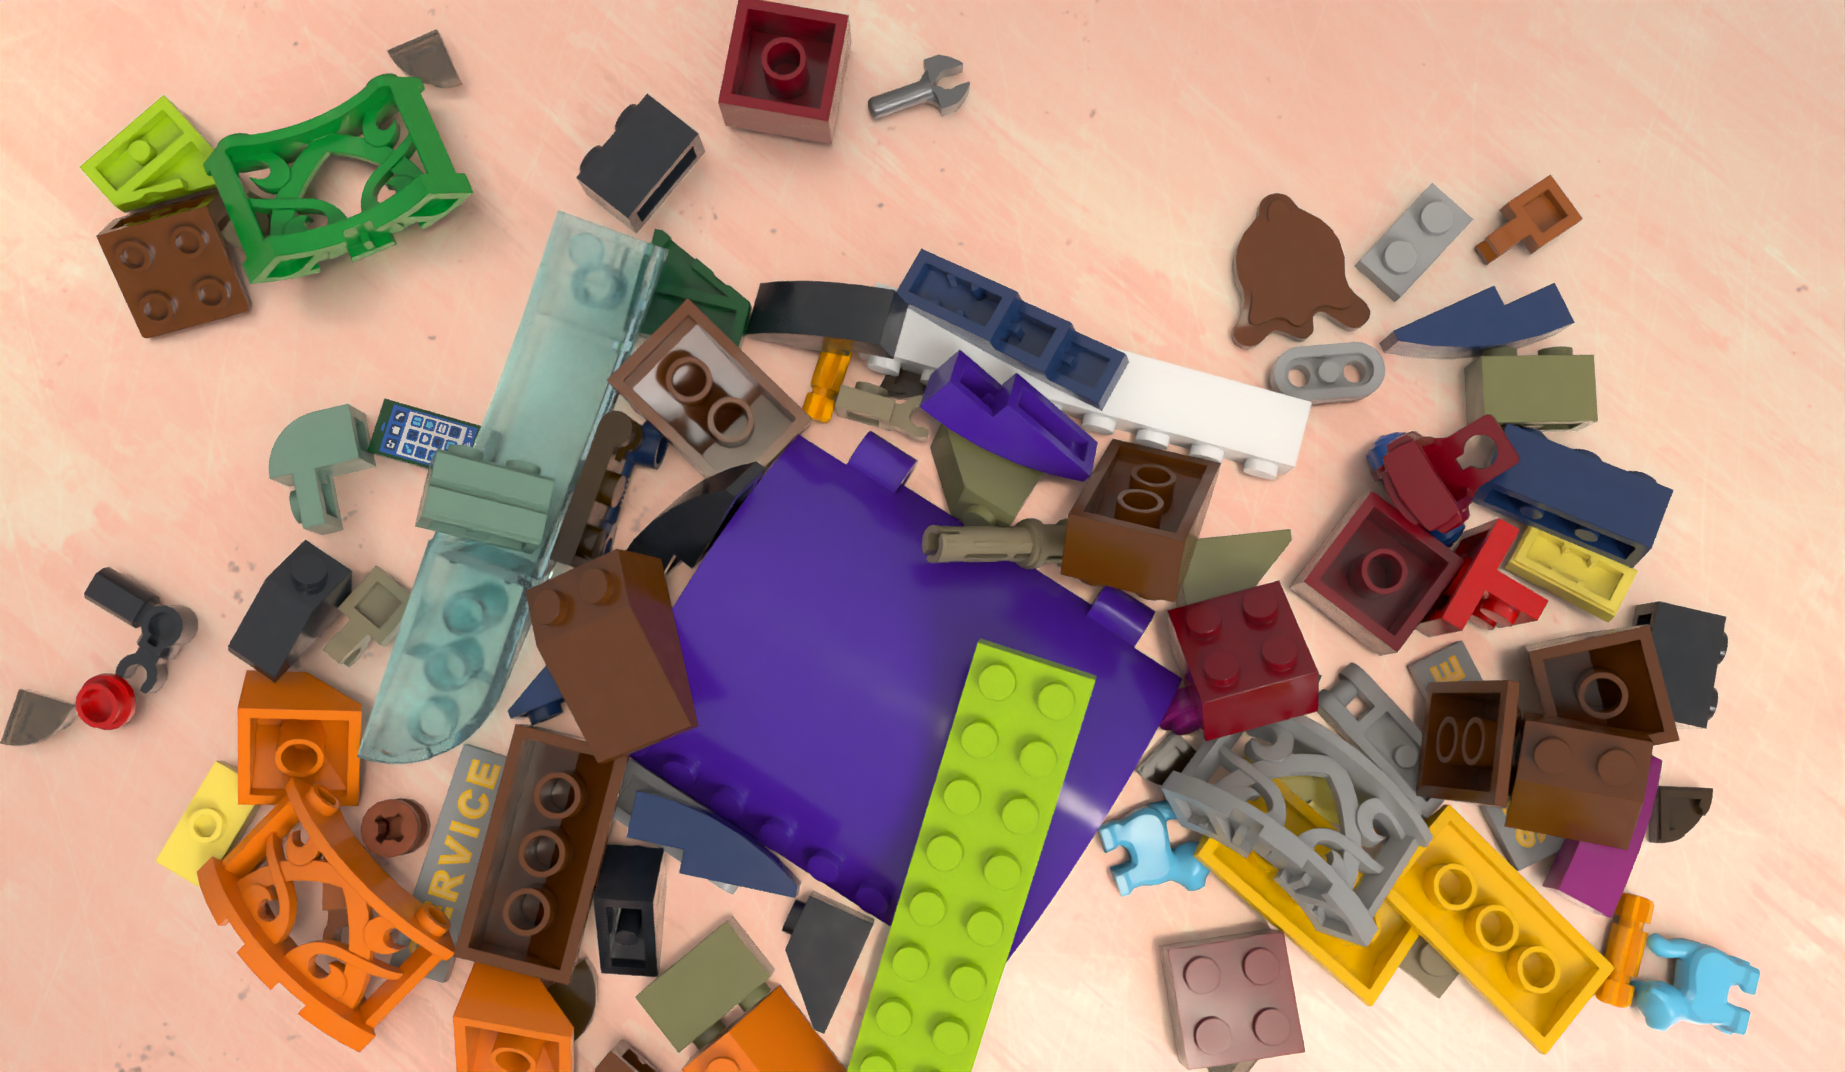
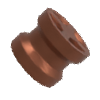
M388 799L377 802L367 810L362 819L360 831L363 843L369 851L380 857L392 858L413 853L422 847L429 837L431 823L427 811L413 799ZM385 819L389 822L390 832L387 834V836H385V834L387 833V823L385 822Z

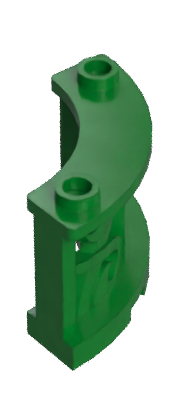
M392 73L381 74L372 78L366 87L349 100L312 119L264 133L251 135L235 133L219 141L215 150L203 163L206 174L212 176L247 257L242 265L250 284L275 282L319 273L321 270L318 262L327 259L331 260L346 253H349L352 262L376 254L397 244L393 234L406 229L416 222L419 223L421 228H428L448 215L474 193L466 174L455 172L421 95L425 87L420 77H398ZM400 112L409 134L398 148L394 150L393 148L400 137L398 122L394 119L392 125L385 130L380 129V124ZM416 150L427 174H424L409 160ZM330 155L355 158L379 166L371 174L364 186L361 196V213L349 218L340 209L328 202L313 198H303L314 175ZM270 169L268 177L264 179L250 177V179L259 189L276 195V198H249L239 173ZM384 185L389 190L396 191V194L381 203L378 202V194ZM255 212L271 214L270 236L265 237ZM298 214L323 215L328 218V223L326 226L309 230L310 224L314 222L309 215L298 216Z

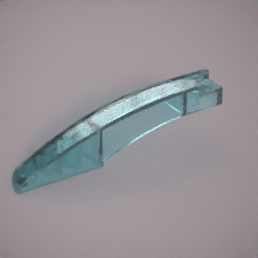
M557 211L522 320L486 416L472 447L483 452L484 461L506 466L508 460H523L541 467L540 475L555 478L543 539L540 546L532 554L440 532H435L433 538L428 540L357 754L358 758L385 764H407L429 760L462 744L482 727L493 713L500 701L532 625L525 590L551 579L557 561L549 558L598 424L605 414L615 410L620 396L607 382V379L636 350L669 250L568 213Z

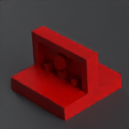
M1497 518L1464 531L1453 552L1463 558L1465 562L1415 630L1427 637H1434L1463 631L1468 620L1488 630H1494L1495 627H1512L1513 625L1538 621L1549 600L1497 570L1520 529L1501 518Z

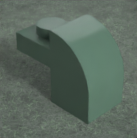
M350 404L314 411L297 418L278 436L269 458V478L289 487L295 486V490L291 491L289 496L295 520L299 524L302 523L303 529L320 535L344 530L333 477L376 467L374 454L367 451L371 438L366 414Z

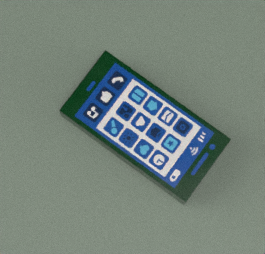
M384 398L367 451L374 455L428 470L436 450L447 451L449 445H465L483 452V460L486 461L495 432L487 427Z

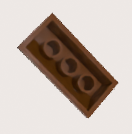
M515 724L453 957L565 985L571 984L630 754L606 764L597 763L583 737L534 725Z

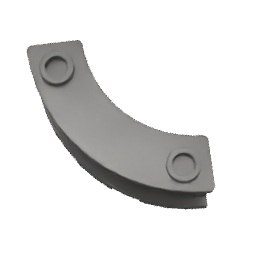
M1305 715L1247 730L1246 733L1250 736L1272 743L1270 746H1263L1251 738L1245 744V754L1253 762L1252 764L1231 751L1244 731L1204 741L1182 773L1172 771L1160 787L1181 826L1224 844L1246 859L1251 851L1254 850L1279 870L1273 880L1301 907L1316 931L1367 947L1378 930L1373 920L1376 912L1418 846L1428 847L1433 839V835L1421 817L1422 810L1414 800L1407 797L1381 769L1355 747ZM1220 765L1231 772V774L1213 785L1208 783ZM1288 776L1325 778L1336 803L1340 833L1332 829L1315 828L1297 837L1285 828V800L1279 788L1271 779ZM1261 796L1267 805V813H1263L1247 803V801H1256ZM1373 825H1374L1375 829L1377 830V832H1378L1380 835H1382V836H1379V835L1375 832V830H1374V828H1373ZM1384 837H1387L1374 858L1361 848V845L1373 847L1382 841ZM1315 845H1323L1332 849L1325 855L1327 862L1314 851ZM1358 871H1359V872H1361L1363 875L1361 876V878H1360L1359 881L1357 882L1356 886L1354 887L1355 881H1356V878H1357V873H1358Z

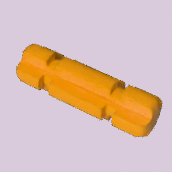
M851 351L849 357L820 352L810 382V387L813 390L812 392H807L802 409L812 418V421L828 423L831 420L836 402L833 400V397L838 396L841 384H843L852 356Z
M1622 893L1616 906L1615 915L1620 916L1618 924L1612 923L1604 956L1615 968L1595 993L1596 999L1603 1003L1619 1008H1628L1632 1003L1635 986L1630 985L1631 977L1638 978L1648 933L1643 931L1644 923L1651 924L1655 907L1654 902L1648 898L1631 893Z

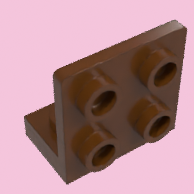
M219 191L113 219L96 235L142 337L151 338L246 312L251 306L217 225L228 213Z

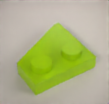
M165 95L160 97L80 166L81 170L109 201L124 213L217 187L213 177L208 176L203 167V163L215 148Z

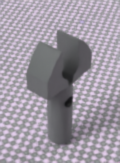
M939 54L924 59L923 68L925 72L920 81L871 97L868 100V109L871 116L878 119L925 102L937 106L941 117L956 112L969 94L970 82L957 85L952 89H944L937 86V84L944 77H951L962 73L963 63L952 57Z

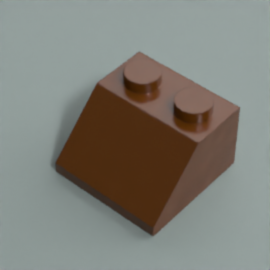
M1648 624L1585 632L1525 645L1543 715L1645 732L1654 742L1653 746L1680 741Z
M1523 711L1514 763L1513 781L1504 826L1628 850L1644 803L1654 742L1645 732Z

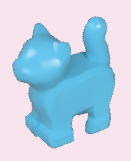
M1168 800L1134 808L1118 820L1111 819L1102 823L1098 829L1105 853L1116 849L1119 845L1127 849L1129 860L1110 867L1116 889L1121 897L1130 895L1133 889L1137 887L1159 885L1168 881L1181 884L1188 891H1196L1205 887L1206 877L1210 870L1193 856L1199 842L1188 841L1174 849L1170 847L1166 822L1171 819H1177Z
M1658 933L1649 935L1647 946L1654 954L1663 958L1677 959L1674 985L1658 980H1632L1630 982V985L1635 986L1637 993L1636 1006L1644 1015L1646 1025L1651 1029L1662 1032L1667 1031L1671 1026L1680 1021H1686L1696 1025H1713L1715 1029L1730 1035L1732 1033L1745 1035L1751 1013L1745 1008L1729 1003L1728 994L1732 985L1735 987L1738 985L1742 992L1755 995L1760 978V970L1751 966L1748 961L1727 955L1707 944H1701L1684 938L1665 939Z

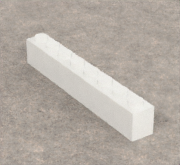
M876 283L875 287L892 289L895 291L898 290V288L890 287L879 283ZM909 308L906 312L894 359L859 353L860 359L867 360L866 366L873 371L898 376L902 367L903 370L921 374L920 382L927 385L930 375L958 350H961L1001 385L1015 373H1018L1067 416L1082 419L1081 426L1087 430L1113 435L1114 430L1118 429L1136 434L1135 441L1144 446L1166 450L1168 445L1172 444L1190 449L1189 456L1221 464L1223 459L1244 464L1243 471L1245 473L1264 479H1276L1277 473L1285 475L1296 466L1312 402L1117 349L1127 355L1129 363L1101 411L997 359Z

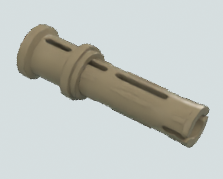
M1026 518L1011 527L931 525L924 531L922 551L924 555H928L926 560L930 563L1015 562L1024 569H1037L1043 564L1053 563L1061 567L1068 519L1059 520L1056 524H1043L1038 519Z

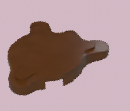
M1274 193L1266 196L1257 208L1256 219L1244 232L1234 252L1232 263L1234 282L1240 293L1242 304L1240 316L1232 329L1234 344L1246 350L1255 348L1266 336L1272 333L1281 334L1294 341H1305L1313 333V316L1323 315L1344 330L1355 331L1361 328L1370 317V309L1348 285L1345 276L1344 253L1334 231L1320 218L1298 208L1287 195Z

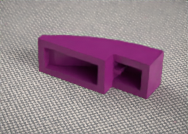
M1653 755L1651 757L1644 803L1628 850L1565 838L1546 876L1543 887L1593 914L1612 918L1632 872L1647 830L1659 785L1663 760Z

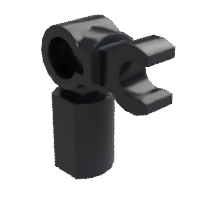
M110 567L102 568L95 574L84 592L85 599L134 628L141 627L142 632L137 640L138 650L134 654L127 655L119 662L115 674L123 679L132 678L139 665H142L147 672V678L142 684L140 691L144 694L156 693L164 686L167 680V661L175 659L181 647L191 642L196 636L198 630L196 615L191 609L183 605L163 606L159 604L160 598L156 594Z

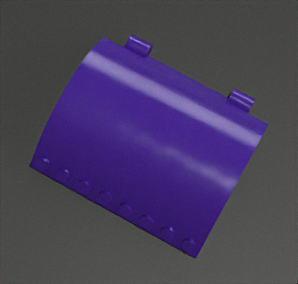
M869 431L855 449L848 463L845 464L801 435H798L769 468L737 510L672 608L699 727L630 754V757L665 779L672 786L682 790L714 811L718 816L747 832L753 838L763 843L768 849L775 851L809 873L817 881L835 890L866 913L873 915L891 927L980 638L1097 675L1007 958L1008 961L1055 897L1105 820L1153 738L1182 681L1181 677L1134 648L1156 611L1125 591L1109 586H1103L1093 603L1090 604L1040 571L1024 569L1015 562L930 563L926 560L928 555H924L922 551V537L926 528L931 525L964 527V524L904 486L918 463L917 459L876 433Z

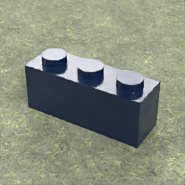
M1507 423L1503 431L1520 455V462L1479 487L1472 502L1630 568H1634L1652 549L1674 490L1658 484L1653 477L1643 472L1626 471L1603 462L1598 455L1591 451L1571 449L1547 439L1542 432L1536 429L1516 427ZM1496 443L1490 452L1484 468L1491 466L1497 458L1498 449Z

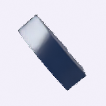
M1555 283L1504 305L1494 285L1394 330L1379 344L1384 353L1413 358L1459 359L1480 357L1484 350L1491 348H1523L1555 336L1575 322Z
M648 789L636 791L626 837L683 849L680 874L796 898L799 894L801 881L776 855L747 832L717 814L683 799Z

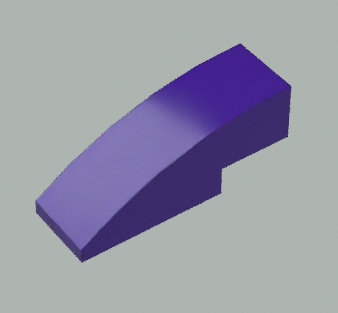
M958 350L930 375L919 407L948 429L987 451L1014 463L1050 475L1084 482L1091 476L1098 442L1018 373H1015L1001 385L964 352Z

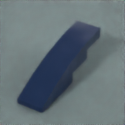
M924 249L920 250L896 291L908 305L909 309L997 359L1101 411L1129 363L1125 353L1077 332L1071 322L1023 301L1017 291Z

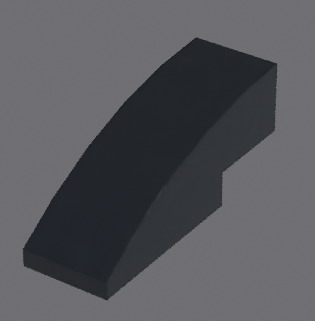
M775 281L760 283L745 335L751 339L848 357L850 351L894 359L908 305L895 290L872 286L824 281Z
M755 461L729 468L702 480L683 493L633 539L626 551L660 558L665 578L682 562L693 569L707 555L722 531L752 492L766 468Z

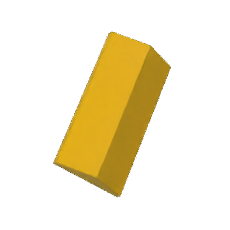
M1278 778L1271 779L1279 788L1285 800V828L1297 837L1315 828H1327L1339 832ZM1261 796L1256 801H1247V803L1263 813H1267V805ZM1202 835L1193 854L1199 862L1279 931H1283L1287 938L1366 1006L1373 1007L1420 935L1385 900L1373 917L1378 930L1367 947L1318 932L1295 900L1273 880L1279 870L1254 850L1251 851L1246 859L1224 844L1206 835ZM1315 845L1314 851L1327 862L1325 855L1332 849L1323 845ZM1358 871V873H1357V878H1356L1354 887L1356 886L1357 882L1359 881V879H1360L1361 876L1363 875V874H1362L1361 872H1359V871Z
M1445 804L1425 821L1433 835V839L1428 847L1418 846L1385 898V901L1540 1054L1546 1055L1615 967L1450 804Z

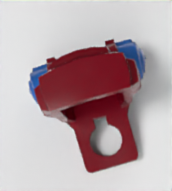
M1486 414L1444 438L1422 436L1416 431L1408 433L1394 432L1382 435L1373 442V446L1368 450L1369 454L1366 456L1374 470L1371 473L1375 482L1382 481L1392 503L1402 516L1414 526H1420L1448 548L1453 546V543L1463 534L1466 528L1464 522L1470 517L1469 506L1479 487L1520 462V455L1492 414ZM1475 435L1490 437L1496 443L1498 449L1495 462L1486 468H1476L1471 465L1463 470L1456 459L1464 454V447L1467 441Z

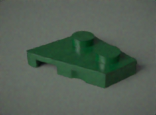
M655 229L629 327L630 333L634 336L648 339L689 299L742 350L752 310L751 303L730 285H726L717 278L714 272L700 260L694 259L678 246L663 230Z

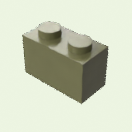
M1557 346L1538 350V355L1518 356L1516 348L1498 347L1484 350L1481 357L1464 368L1467 425L1486 414H1492L1502 429L1509 423L1516 427H1530L1540 432L1579 431L1598 421L1594 355H1573L1572 347Z
M732 916L644 988L635 998L678 1053L692 1042L700 1050L726 1028L720 1019L737 1004L746 1012L771 991V988L765 981L772 976L775 968L735 917Z

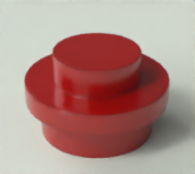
M102 673L91 677L83 684L76 696L75 705L79 717L87 725L103 730H113L127 724L132 719L136 710V698L132 687L125 679L113 673Z

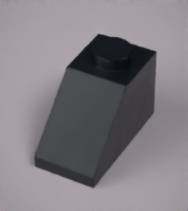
M305 539L265 579L230 641L228 651L276 683L342 614L337 608L352 593V570Z
M607 844L593 898L601 973L658 977L667 888L664 848Z
M812 891L806 903L798 899L795 900L781 931L791 935L785 951L813 1029L825 1034L875 919L818 892Z

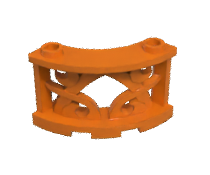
M293 776L285 784L287 795L222 861L212 856L197 871V877L205 902L217 925L226 926L230 923L243 941L244 945L236 953L251 971L270 990L278 983L282 984L291 994L305 1004L298 1015L323 1033L360 1053L376 1037L374 1028L442 959L448 961L454 955L455 946L449 931L451 923L441 909L431 903L423 904L376 863L350 829L340 810L341 803L331 790L317 783L311 786ZM301 824L309 835L306 844L301 841V830L296 831ZM286 840V855L288 860H286L282 845ZM323 855L326 860L320 859V857ZM267 860L268 866L258 869ZM293 881H316L343 889L349 923V945L328 939L314 940L300 946L294 942L289 936L297 914V895ZM268 900H279V914L277 917H275L268 905ZM373 909H374L378 914H380V916H377V917L374 918V916H373ZM393 928H397L420 945L400 967L390 965L374 957L375 952L379 954H392L407 947L393 942L390 934ZM318 954H325L345 962L346 965L335 960L328 964L330 966V974H328L315 963ZM371 975L387 979L366 1000L364 994Z

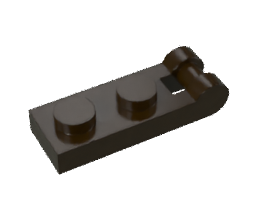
M622 411L608 412L598 424L549 558L551 560L576 568L598 558L602 551L606 538V530L602 529V525L609 507L614 508L623 494L626 478L621 473L628 454L634 453L641 448L645 438L642 426Z

